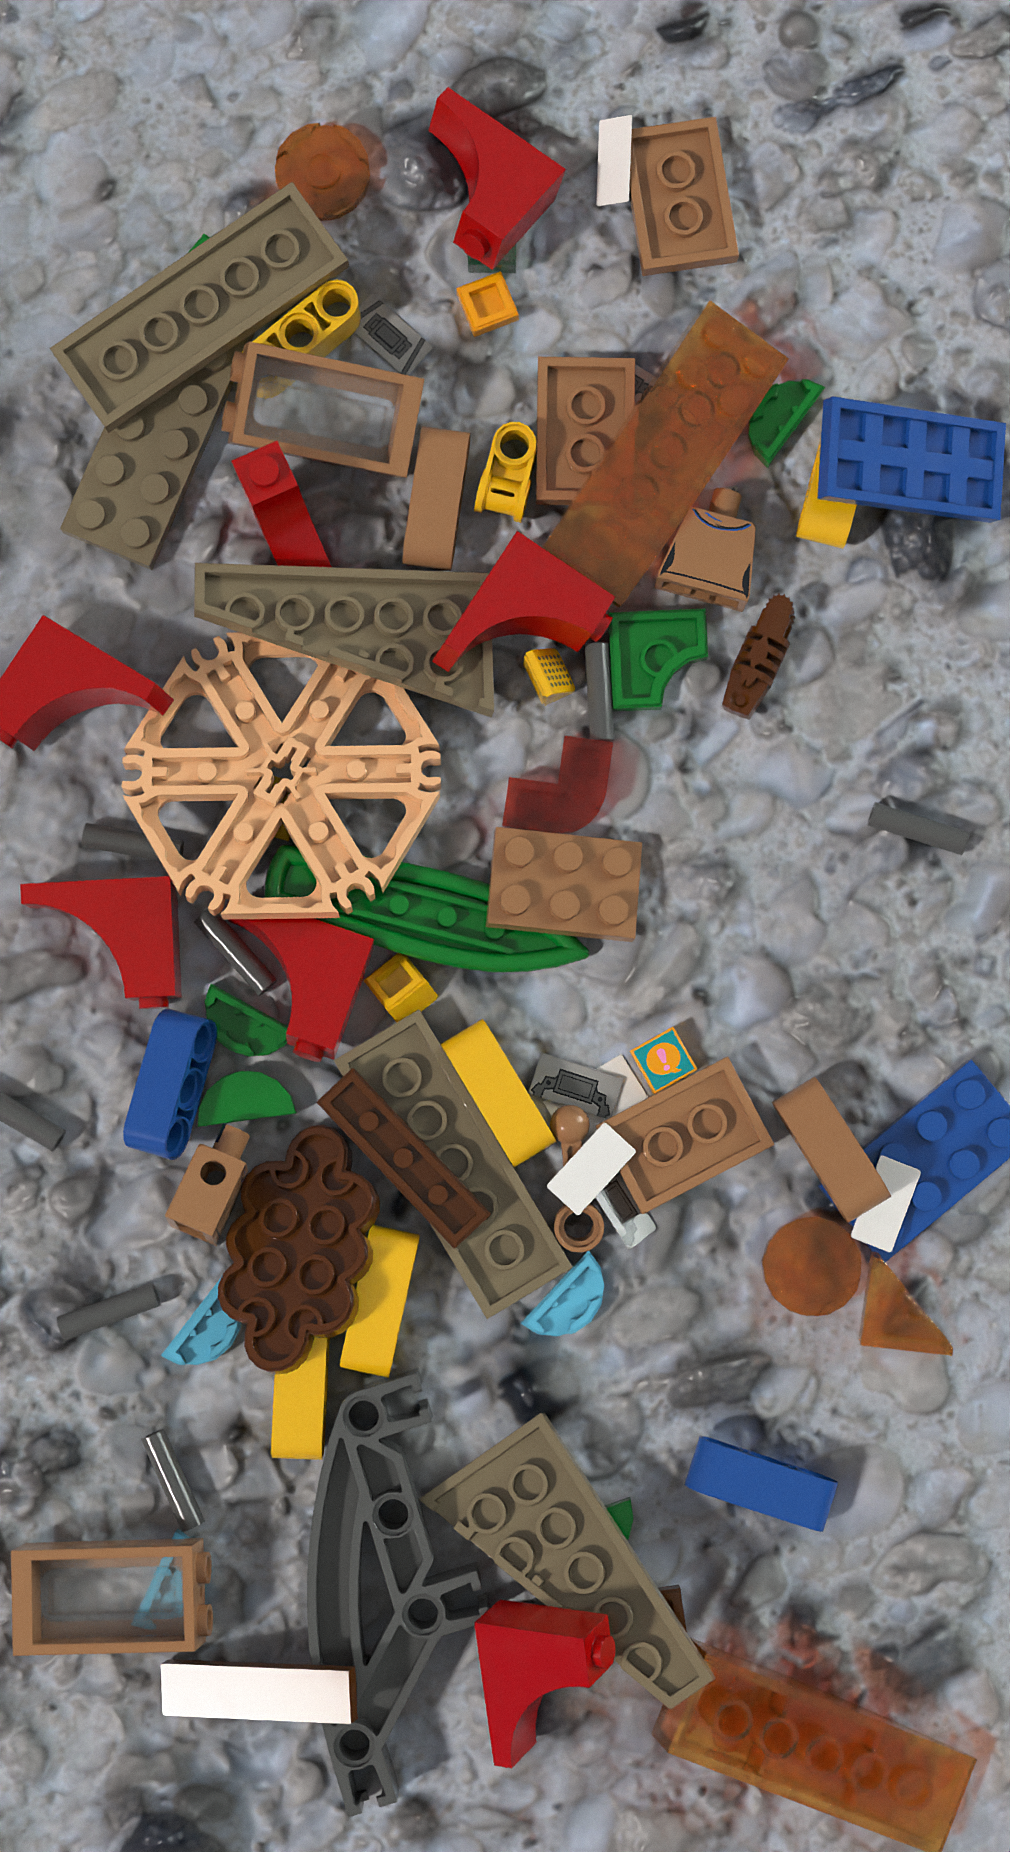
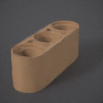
M422 426L405 532L402 564L447 571L452 570L471 433Z
M815 1076L772 1102L782 1122L847 1223L891 1198L890 1192Z

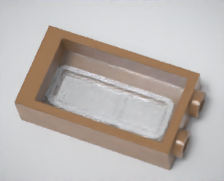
M249 341L244 345L243 353L234 352L230 381L237 382L238 384L235 402L226 401L221 431L229 432L228 444L258 449L277 440L283 454L287 456L396 478H407L425 379Z
M203 1538L25 1543L11 1550L13 1656L195 1652L206 1642V1636H210L213 1629L211 1604H205V1584H209L211 1580L212 1560L210 1552H204Z

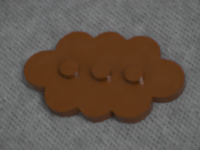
M325 1125L310 1126L300 1131L292 1139L286 1152L285 1161H266L255 1166L248 1173L241 1187V1202L245 1213L232 1223L226 1235V1247L234 1263L222 1275L218 1285V1300L222 1310L231 1319L247 1325L244 1347L248 1358L258 1368L274 1375L287 1374L298 1369L307 1360L314 1337L332 1338L345 1332L352 1325L359 1307V1297L354 1284L366 1275L373 1262V1249L365 1233L375 1224L379 1215V1195L376 1188L364 1176L351 1171L353 1153L348 1141L338 1131Z

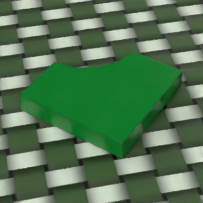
M706 608L608 612V615L613 618L608 626L613 712L661 710L664 690L672 676L688 664L704 661L708 658Z

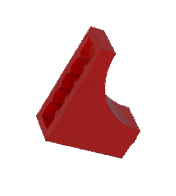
M447 87L436 100L428 131L436 136L454 155L465 175L468 185L469 204L462 211L453 243L463 249L468 256L477 259L493 270L555 201L566 169Z
M276 440L232 460L231 462L244 495L277 566L332 567L308 513L299 486L278 441Z
M516 531L432 662L449 672L465 653L477 645L497 637L518 634L548 638L578 652L589 638L597 643L608 628L613 618L606 614L614 601L615 596Z
M42 615L0 678V741L12 749L19 741L35 751L51 731L67 719L85 710L103 705L128 704L144 707L164 716L174 699L150 679L45 615Z
M169 876L20 884L21 904L29 908L51 909L73 915L85 922L103 939L112 952L121 972L125 998L132 1001L139 1000V1009L169 1008V999L182 998L177 889Z
M314 918L228 919V922L244 928L260 939L278 959L286 974L292 994V1009L286 1038L287 1044L294 1046L293 1053L315 1062H321L323 1056L334 1060L374 951V939Z
M500 1599L474 1622L494 1766L512 1769L537 1743L536 1718L544 1694L566 1687L590 1688L614 1663L616 1646L613 1637L610 1636L608 1614Z

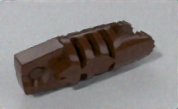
M778 593L777 596L773 595L771 599L769 598V602L766 603V608H763L756 626H751L730 671L729 681L722 702L723 709L731 714L750 720L773 684L790 646V642L787 639L792 630L791 625L794 624L793 620L796 619L794 608L792 607L793 602L790 601V597H785V594L780 595Z

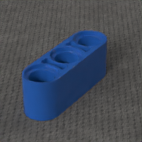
M164 1009L158 1014L150 1032L124 1124L123 1140L126 1146L169 1160H176L182 1155L190 1138L216 1045L217 1027L215 1022L173 1009Z
M699 1436L684 1485L699 1493L811 1530L823 1532L838 1481L817 1472L723 1441Z

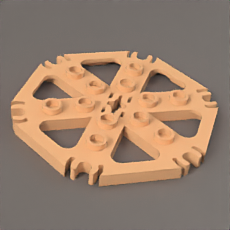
M240 632L226 633L228 641L234 646L235 651L229 652L227 644L219 636L213 638L219 654L212 660L202 658L196 648L191 650L192 660L197 671L192 670L183 656L163 687V690L174 701L164 716L152 710L147 712L125 746L126 756L122 759L125 770L136 769L142 772L140 778L136 781H122L124 793L130 795L122 796L180 896L189 882L190 884L186 888L185 896L187 901L192 904L201 892H212L214 898L210 902L208 910L214 916L222 911L225 906V900L228 899L229 903L221 913L223 920L340 918L339 912L332 905L331 899L337 898L341 909L345 913L350 914L353 912V908L347 896L354 889L363 890L370 902L375 900L374 886L368 878H373L380 885L382 893L385 891L440 799V791L438 790H441V777H426L422 773L423 769L427 766L441 765L440 746L405 689ZM261 658H310L318 666L283 723H281L251 674L250 668L256 660ZM367 693H376L383 697L406 735L402 745L331 746L360 697ZM201 695L210 702L236 747L163 748L161 738L183 702L190 696ZM291 760L290 770L294 778L292 780L283 778L279 784L276 783L273 787L275 778L271 769L273 767L281 769ZM307 760H308V761H309L308 765H307L306 767H304L305 763H306ZM289 793V795H288L287 799L285 800L284 804L281 803V802L283 801L284 797L286 796V794ZM328 799H397L404 804L406 814L383 853L377 857L368 858L361 854ZM233 801L196 860H187L179 854L159 820L161 808L169 802ZM283 824L317 881L316 888L310 895L305 897H255L248 892L247 881Z

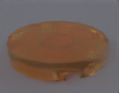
M320 123L307 124L292 132L279 147L275 165L277 189L279 191L293 182L320 221L339 219L354 211L366 196L370 183L368 154L359 138L345 127L333 124V127L328 125L320 126Z
M817 1216L795 1218L780 1226L767 1241L761 1260L763 1280L772 1297L787 1310L805 1316L829 1315L844 1307L856 1293L861 1279V1252L851 1234L836 1222Z

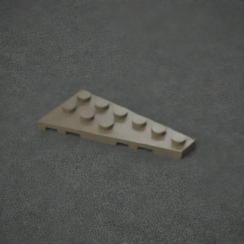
M195 563L194 617L491 718L494 713L492 639L477 645L465 653L449 672L432 662L489 573Z

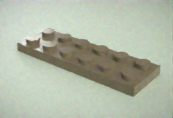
M291 182L49 349L109 433L304 299L322 284L349 267V262L301 193Z
M255 332L108 433L104 427L60 527L64 534L153 570L234 383L230 381L234 352H242L244 345L249 341L252 342Z
M420 1010L415 1011L334 1060L342 1076L354 1068L491 1213L455 1249L432 1226L486 1319H489L573 1268Z

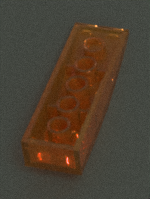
M709 301L692 318L542 548L615 596L612 604L618 608L621 607L711 479L789 358L712 301Z
M691 1638L716 1679L671 1710L664 1704L662 1705L651 1734L667 1753L925 1852H942L977 1759L831 1693Z

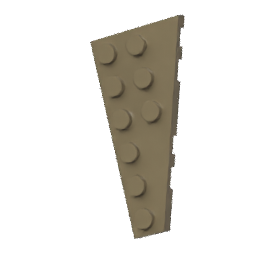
M540 1413L418 1499L454 1527L453 1529L466 1540L473 1542L491 1557L496 1565L544 1605L608 1614L610 1636L613 1637L616 1646L614 1661L621 1666L622 1670L670 1710L716 1679L545 1413Z

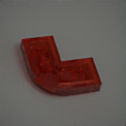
M564 736L558 784L509 777L502 827L570 834L587 826L599 813L606 796L613 742Z

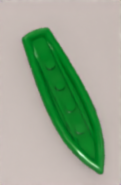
M282 845L277 849L266 872L264 898L305 897L315 890L316 878L296 846ZM401 862L383 893L380 885L373 878H368L374 886L375 900L370 902L363 890L354 889L347 896L353 908L352 913H345L339 906L338 899L333 898L331 899L332 905L339 912L340 918H314L373 938L374 945L461 969L486 972H530L556 968L586 959L590 955L588 948L575 936L486 927L489 895L488 883L448 871Z

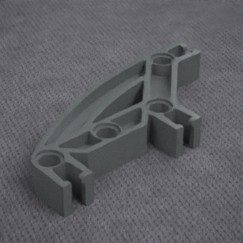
M419 1368L358 1386L347 1394L341 1403L329 1438L314 1503L307 1570V1622L311 1665L355 1666L358 1719L352 1724L321 1723L348 1817L361 1814L364 1801L369 1800L367 1789L357 1791L353 1770H359L368 1765L375 1767L383 1787L382 1794L376 1796L379 1807L398 1802L400 1787L386 1740L439 1638L475 1626L474 1622L491 1608L486 1593L477 1595L478 1605L456 1610H449L446 1606V1597L444 1595L446 1592L471 1583L473 1592L482 1589L481 1574L477 1561L425 1577L434 1560V1548L418 1500L404 1448L385 1438L386 1436L432 1422L433 1414L428 1398L419 1400L420 1409L418 1411L391 1416L388 1413V1404L384 1398V1395L409 1385L412 1386L414 1394L422 1392V1378ZM359 1401L371 1402L376 1406L379 1418L372 1425H359L351 1415L352 1406ZM396 1499L405 1504L408 1510V1516L405 1520L399 1523H391L383 1518L380 1513V1506L387 1500ZM365 1521L369 1523L394 1607L370 1654H366L361 1607V1561ZM418 1599H428L435 1604L438 1612L434 1618L421 1621L412 1616L409 1606ZM349 1730H359L367 1735L369 1744L360 1750L350 1749L345 1745L342 1736Z

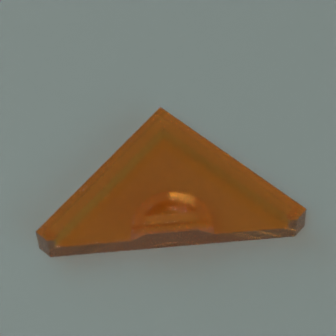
M871 1252L858 1337L860 1345L952 1356L953 1347L950 1341L881 1255L877 1252Z

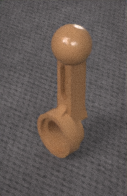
M565 1105L558 1108L550 1120V1130L555 1139L561 1142L563 1167L582 1147V1140L587 1136L590 1127L589 1118L585 1111L575 1105ZM591 1203L582 1211L593 1220L591 1231L584 1237H572L565 1231V1220L570 1214L574 1213L568 1206L563 1204L554 1218L555 1236L558 1242L569 1251H589L602 1239L604 1233L603 1218L599 1210Z

